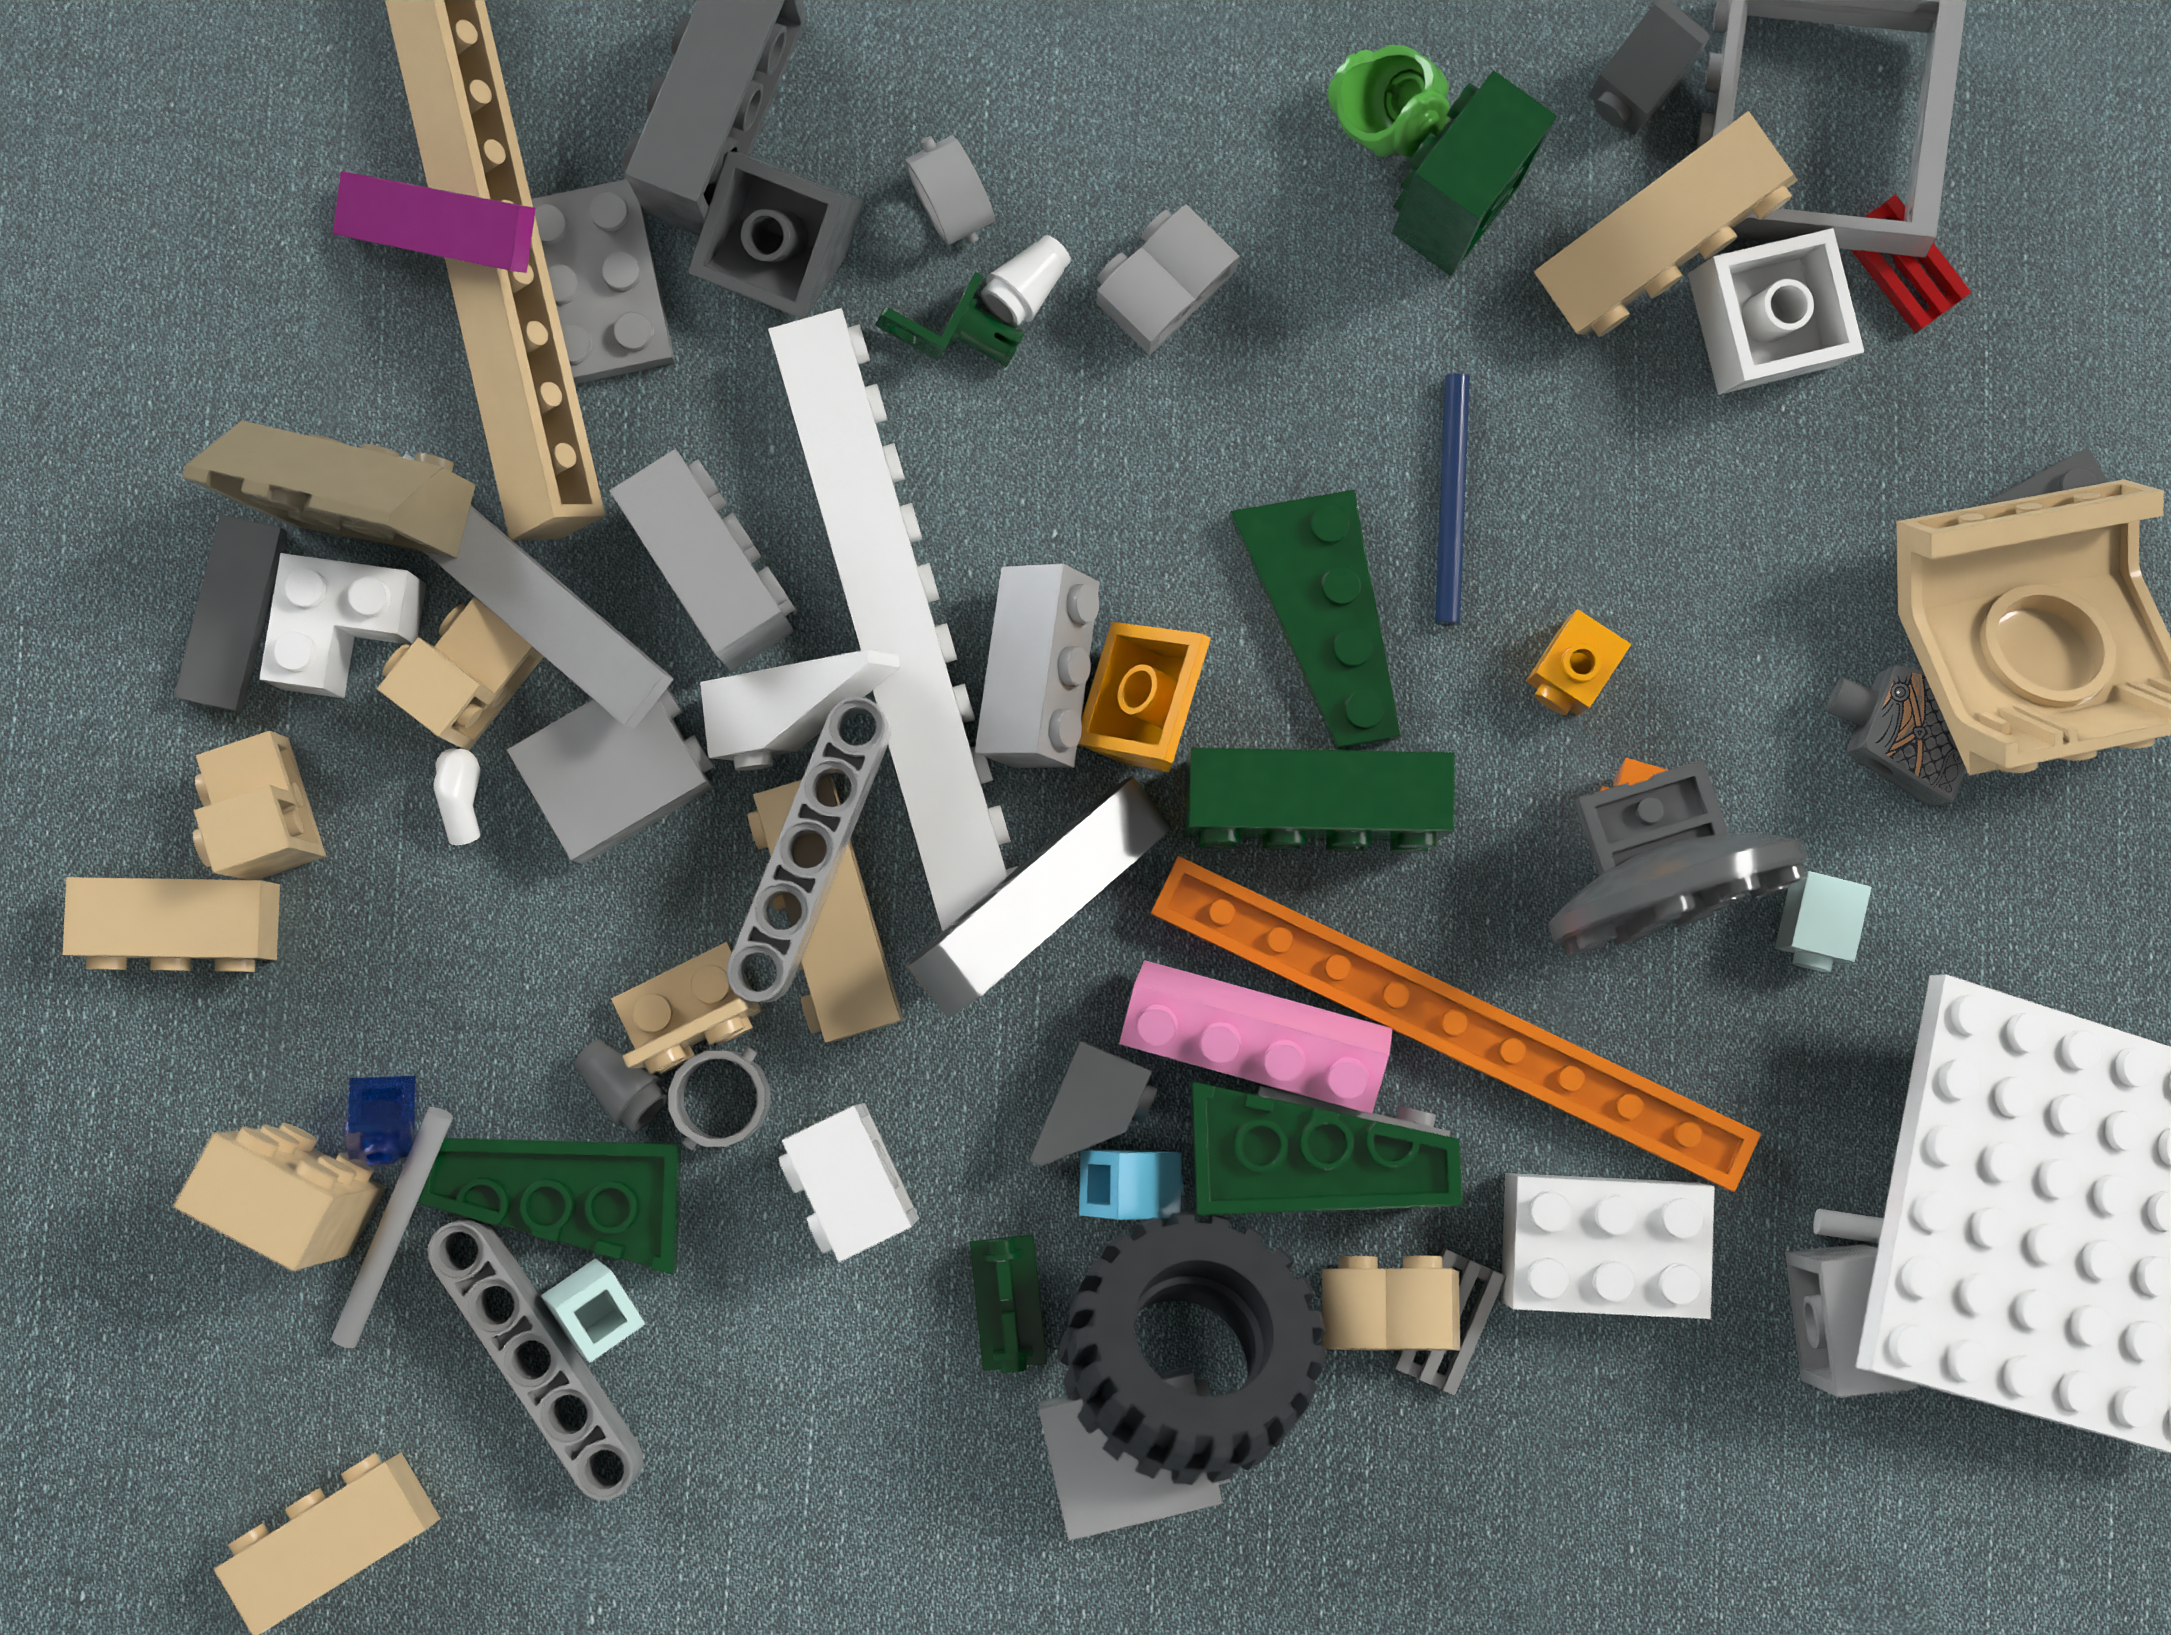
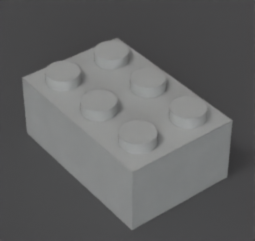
M675 448L609 490L714 654L731 672L795 632L785 616L796 609L768 566L758 573L753 568L752 563L760 559L761 555L733 512L723 519L718 514V511L728 504L698 459L686 465Z

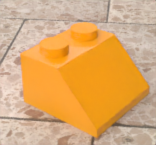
M1111 622L1082 715V734L1078 745L1125 765L1169 773L1211 638L1201 633Z

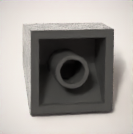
M728 151L688 273L801 319L807 318L845 259L865 200L753 155Z

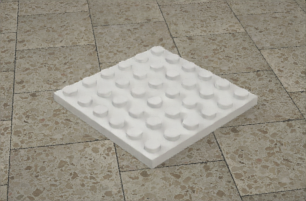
M1946 974L1929 977L1856 1368L2171 1454L2170 1046Z

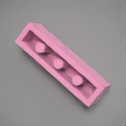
M1144 960L1133 987L1119 1044L1373 1114L1390 1054L1393 1028Z

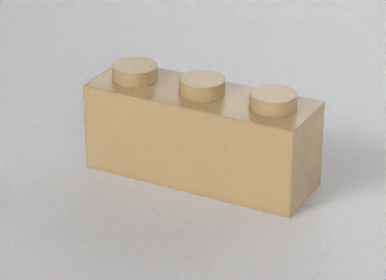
M66 877L63 955L86 957V969L127 970V958H151L150 970L191 971V959H215L214 971L255 972V960H277L280 884L262 880Z
M375 1452L341 1474L347 1484L341 1490L326 1498L322 1490L318 1488L284 1509L291 1520L290 1522L272 1533H269L265 1524L262 1523L228 1544L234 1557L216 1567L214 1571L252 1635H260L422 1533L441 1519L402 1452L384 1463L381 1462Z

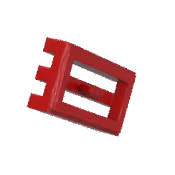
M1895 194L1865 217L1904 221L1905 205ZM1934 243L1925 257H1915L1946 297L1943 296L1913 256L1890 254L1896 267L1905 278L1911 281L1931 307L1926 311L1923 310L1879 252L1851 250L1915 334L1972 293Z

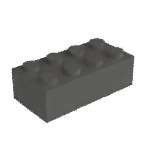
M698 0L691 18L683 17L680 20L671 45V52L675 55L667 75H658L653 82L647 100V111L651 113L642 134L634 133L631 136L623 155L622 167L626 170L625 176L645 215L700 236L728 151L749 155L752 152L806 23L807 15L803 0Z

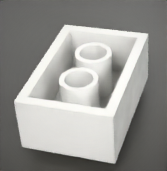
M1505 1173L1502 1274L1506 1277L1501 1286V1302L1512 1309L1711 1319L1714 1186L1697 1182Z

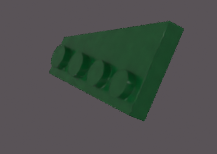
M1355 490L1230 511L1229 517L1250 556L1251 565L1260 585L1266 591L1286 642L1290 644L1303 672V679L1335 749L1398 739L1401 736Z
M1191 1081L1197 1215L1463 1206L1459 1138Z
M445 1137L417 1203L489 1224L531 1233L532 1236L574 1245L594 1251L593 1253L618 1260H627L651 1267L653 1270L674 1275L677 1273L682 1143Z

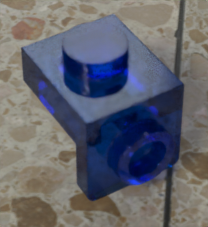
M416 1076L349 1078L348 1121L344 1122L343 1137L349 1160L360 1159L366 1164L387 1165L398 1161L399 1158L408 1157L417 1134L418 1086Z

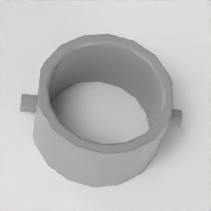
M953 135L937 143L934 142L932 136L926 137L921 140L924 150L904 159L914 189L934 228L947 246L964 237L967 244L974 243L979 239L976 231L995 222V215L986 191L968 155Z
M748 1046L742 1054L736 1051H705L689 1058L676 1071L669 1087L668 1109L677 1129L687 1136L682 1143L690 1150H693L697 1143L705 1147H727L750 1138L763 1125L770 1109V1086L762 1068L753 1062L758 1054L756 1051ZM714 1059H727L739 1064L751 1076L756 1088V1108L750 1122L739 1133L729 1137H714L700 1131L690 1121L684 1107V1090L690 1076L702 1064Z

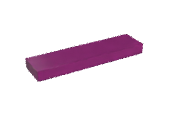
M341 171L333 234L508 271L527 273L536 208Z

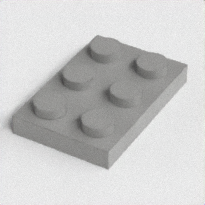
M624 179L531 199L533 207L536 208L535 217L574 383L580 384L674 364L675 358L645 213L628 180Z

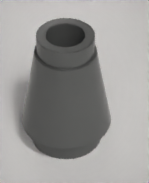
M597 1039L582 1050L573 1066L581 1073L582 1078L617 1127L625 1125L631 1132H637L647 1126L666 1105L668 1094L661 1088L663 1081L655 1074H649L645 1068L628 1069L622 1053L608 1046L602 1039Z

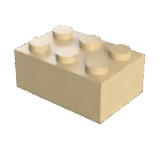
M282 1123L279 1129L263 1124L261 1129L242 1126L240 1131L213 1133L173 1207L284 1267L296 1271L350 1256L387 1187L370 1178L374 1169L366 1163L344 1153H339L336 1159L315 1149L314 1146L318 1139L310 1133L288 1123Z

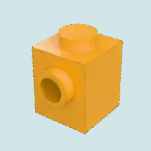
M1577 609L1564 621L1525 682L1537 689L1534 697L1550 710L1564 716L1570 710L1578 716L1591 707L1631 644Z

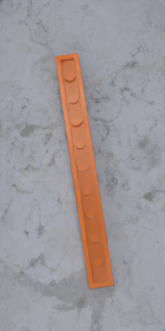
M1180 856L1177 857L1150 915L1382 1026L1393 1028V1031L1728 1191H1736L1761 1136V1133Z

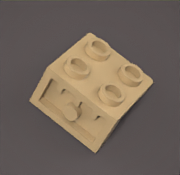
M725 942L611 998L635 1050L622 1056L628 1069L647 1068L649 1074L658 1071L662 1074L684 1064L689 1058L695 1056L691 1046L707 1039L709 1045L716 1042L720 1045L753 1029L749 1018L763 1010L759 1002L743 999L729 985L727 968L733 952L729 942ZM744 973L745 981H746V983L748 984V986L751 988V986H750V984H749V982H748V979H747V977H746V975H745V973Z

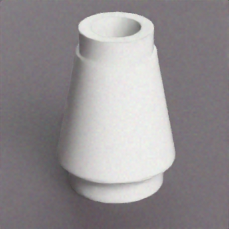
M1044 235L1038 242H1035L987 275V285L980 293L984 304L997 319L1011 327H1017L1022 321H1032L1064 272L1065 267L1071 262L1070 255L1059 241L1049 235Z

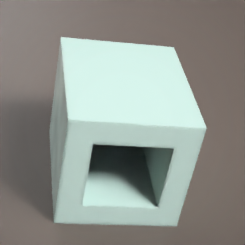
M1806 871L1807 878L1789 884L1790 887L1788 888L1775 949L1794 953L1792 964L1821 972H1831L1833 963L1855 962L1872 887Z
M596 1258L541 1295L573 1347L589 1363L645 1325V1322L613 1272Z

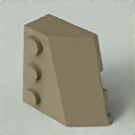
M243 420L185 465L182 478L296 529L453 558L458 556L476 486L474 483L452 472L453 462L438 456L416 453L415 459L410 460L400 457V454L393 450L377 445L363 443L361 448L320 435L309 434L307 436Z

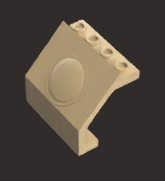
M2123 479L1896 521L1898 615L1969 776L1994 770L2011 773L2029 772L2038 768V762L2057 758L2073 761L2087 760L2097 756V750L2115 746L2145 748L2154 745L2155 738L2171 735V637L2144 582L2139 565L2140 520L2163 516V490Z

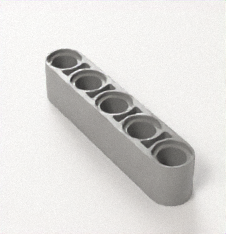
M857 696L845 698L837 703L829 713L729 959L727 977L729 985L734 992L745 1000L761 1003L776 1001L786 994L794 980L889 743L890 729L888 721L878 705L867 698ZM856 714H866L874 718L876 722V731L873 738L860 746H853L844 742L842 728L846 720ZM836 773L847 776L852 786L851 794L847 801L836 807L822 805L817 794L821 781L828 775ZM811 833L819 834L826 841L827 851L825 858L816 867L808 869L799 867L794 860V845L804 835ZM780 895H796L802 906V914L798 923L790 929L779 930L775 928L769 918L770 905ZM766 954L776 964V980L768 989L756 992L745 981V967L753 957Z
M466 1218L440 1227L432 1236L428 1245V1259L432 1269L579 1489L586 1496L596 1500H611L620 1496L639 1477L643 1468V1452L639 1443L585 1362L573 1347L497 1231L489 1223ZM459 1232L470 1234L478 1246L477 1258L471 1266L460 1264L452 1254V1242ZM493 1286L507 1289L514 1299V1311L508 1320L495 1317L487 1306V1296ZM529 1340L541 1342L548 1348L551 1355V1364L546 1373H536L525 1365L523 1349ZM563 1395H573L584 1402L587 1409V1420L584 1426L573 1427L561 1419L559 1402ZM610 1450L622 1459L624 1464L622 1479L609 1481L598 1474L595 1468L597 1451Z

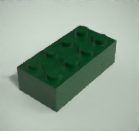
M1191 747L1186 759L1184 837H1198V848L1235 849L1237 844L1240 843V838H1262V849L1300 850V845H1306V839L1326 840L1327 851L1354 852L1364 851V847L1371 846V840L1390 841V852L1422 853L1428 852V848L1437 847V841L1454 832L1455 752Z

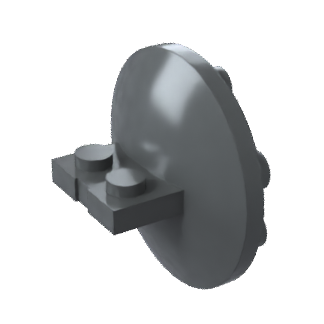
M1703 760L1654 774L1646 781L1630 786L1629 783L1618 785L1580 797L1574 802L1599 877L1577 893L1547 925L1554 944L1564 946L1567 957L1604 946L1605 941L1613 938L1616 946L1623 945L1652 935L1654 930L1667 926L1666 922L1672 920L1675 921L1676 927H1680L1713 916V912L1728 907V903L1743 898L1745 893L1750 892L1751 898L1757 899L1785 890L1790 887L1789 884L1807 878L1804 866L1807 864L1809 857L1802 839L1760 833H1729Z

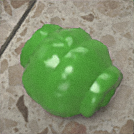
M1388 45L1375 52L1361 50L1356 54H1350L1338 68L1335 77L1329 84L1327 96L1330 109L1337 114L1338 121L1347 137L1363 145L1367 150L1374 152L1376 156L1381 158L1397 154L1412 158L1431 133L1438 138L1441 130L1450 119L1447 116L1450 105L1446 99L1449 85L1442 70L1427 57L1404 45Z

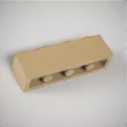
M1748 111L1533 272L1577 334L1586 336L1594 330L1598 337H1601L1630 316L1625 306L1640 295L1647 292L1651 299L1677 283L1683 277L1679 267L1700 252L1706 260L1733 242L1737 235L1732 228L1751 214L1755 213L1758 219L1762 220L1788 202L1792 195L1787 188L1797 182L1798 179Z
M828 775L819 784L818 799L824 806H840L834 780ZM802 780L753 794L757 811L748 813V820L758 850L768 847L772 856ZM813 833L798 839L793 850L794 860L797 865L808 869L820 864L826 856V841L821 835ZM851 838L797 970H804L811 993L801 997L811 1034L822 1031L825 1043L836 1042L904 1021ZM783 894L774 899L772 903L775 910L778 911L786 908L791 927L796 925L802 914L801 902L797 896Z

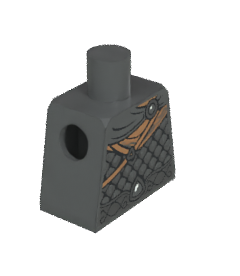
M1894 665L1878 673L1871 689L1844 677L1840 678L1829 697L1826 712L1856 724L1847 747V754L1852 759L1928 806L1935 807L1953 802L1966 767L1924 672L1910 667Z

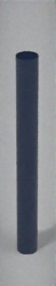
M1460 373L1445 375L1435 624L1449 626L1459 625L1461 618L1470 376Z

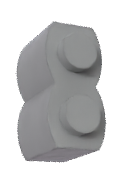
M1187 204L1173 215L1168 210L1161 212L1151 221L1141 235V238L1146 243L1129 258L1124 253L1115 256L1097 277V281L1101 286L1097 290L1096 304L1148 355L1160 347L1194 311L1202 306L1235 273L1240 256Z

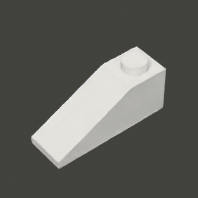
M867 649L700 682L708 758L734 760L735 770H756L772 767V756L797 752L823 730L829 713L837 703L845 698L855 696L864 698L900 668L899 655Z

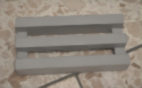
M1443 1248L1440 1255L1442 1257V1268L1452 1269L1454 1266L1463 1270L1459 1280L1460 1316L1476 1278L1485 1280L1460 1338V1351L1454 1352L1445 1375L1437 1372L1445 1351H1429L1424 1364L1421 1365L1413 1361L1417 1351L1400 1350L1393 1367L1455 1396L1506 1276Z

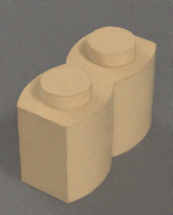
M1403 1256V1268L1378 1269V1257H1339V1269H1322V1317L1325 1334L1322 1337L1323 1349L1460 1351L1459 1271L1442 1268L1441 1256Z

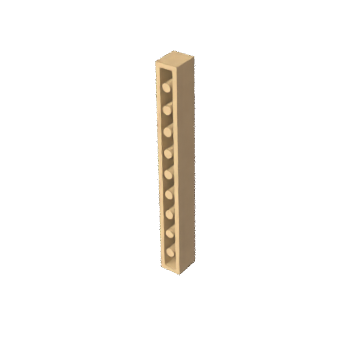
M385 0L428 187L533 207L485 0ZM535 217L527 273L508 271L444 257L507 531L511 540L562 539L605 517Z

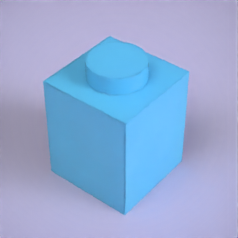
M1080 1150L1079 1215L1125 1220L1150 1219L1153 1217L1166 1219L1170 1218L1172 1213H1181V1194L1183 1191V1176L1181 1173L1182 1153L1154 1150Z

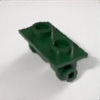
M1034 1234L969 1241L983 1371L1001 1369V1373L1026 1371L1028 1366L1046 1365L1047 1357Z

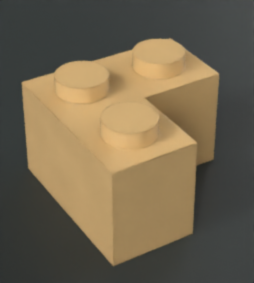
M473 597L467 606L460 604L447 615L439 629V634L442 637L434 647L418 637L411 646L405 644L398 648L386 662L382 671L386 678L377 688L438 737L465 750L472 748L544 657L476 597Z
M269 730L196 755L201 774L195 776V785L204 807L194 810L199 829L193 831V841L202 863L206 867L211 866L213 873L245 880H259L326 857L289 738Z

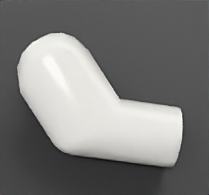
M447 749L439 755L436 761L437 773L434 780V791L449 843L452 845H463L473 842L480 837L473 802L481 770L476 757L469 750Z

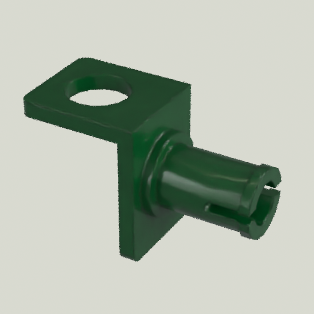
M977 272L973 274L941 336L888 307L883 308L875 324L879 329L937 361L949 342L955 344L959 340L1001 363L1000 365L1005 368L1011 361L1017 350V345L1020 344L1025 334L1022 330L1019 329L1018 331L975 307L977 300L972 297L983 278V275Z

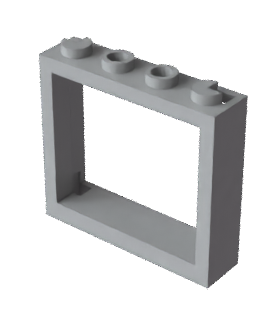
M1717 0L1713 32L1724 33L1721 54L1710 53L1704 91L1716 92L1713 114L1702 113L1696 150L1733 123L1747 16L1928 33L1904 221L1779 208L1762 220H1759L1755 213L1751 214L1732 228L1737 238L1776 242L1833 228L1838 248L1866 250L1917 257L1926 256L1937 236L1967 0Z

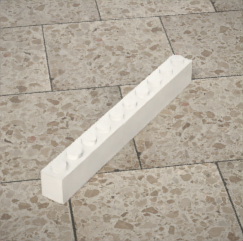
M842 308L769 328L768 330L861 651L868 649L899 655L900 668L873 689L876 704L889 724V749L943 932L1016 870L1018 866L1009 869L1005 868L999 845L1011 842L1000 805L991 808L987 807L981 786L983 783L993 781L987 758L975 753V746L970 747L963 723L974 721L975 717L965 683L952 687L946 663L958 660L947 623L935 626L928 603L940 600L930 563L917 566L911 543L922 540L914 508L912 503L900 506L893 483L905 480L895 443L882 446L876 423L887 421L888 419L878 385L873 384L865 387L859 364L870 361L860 324L847 327Z

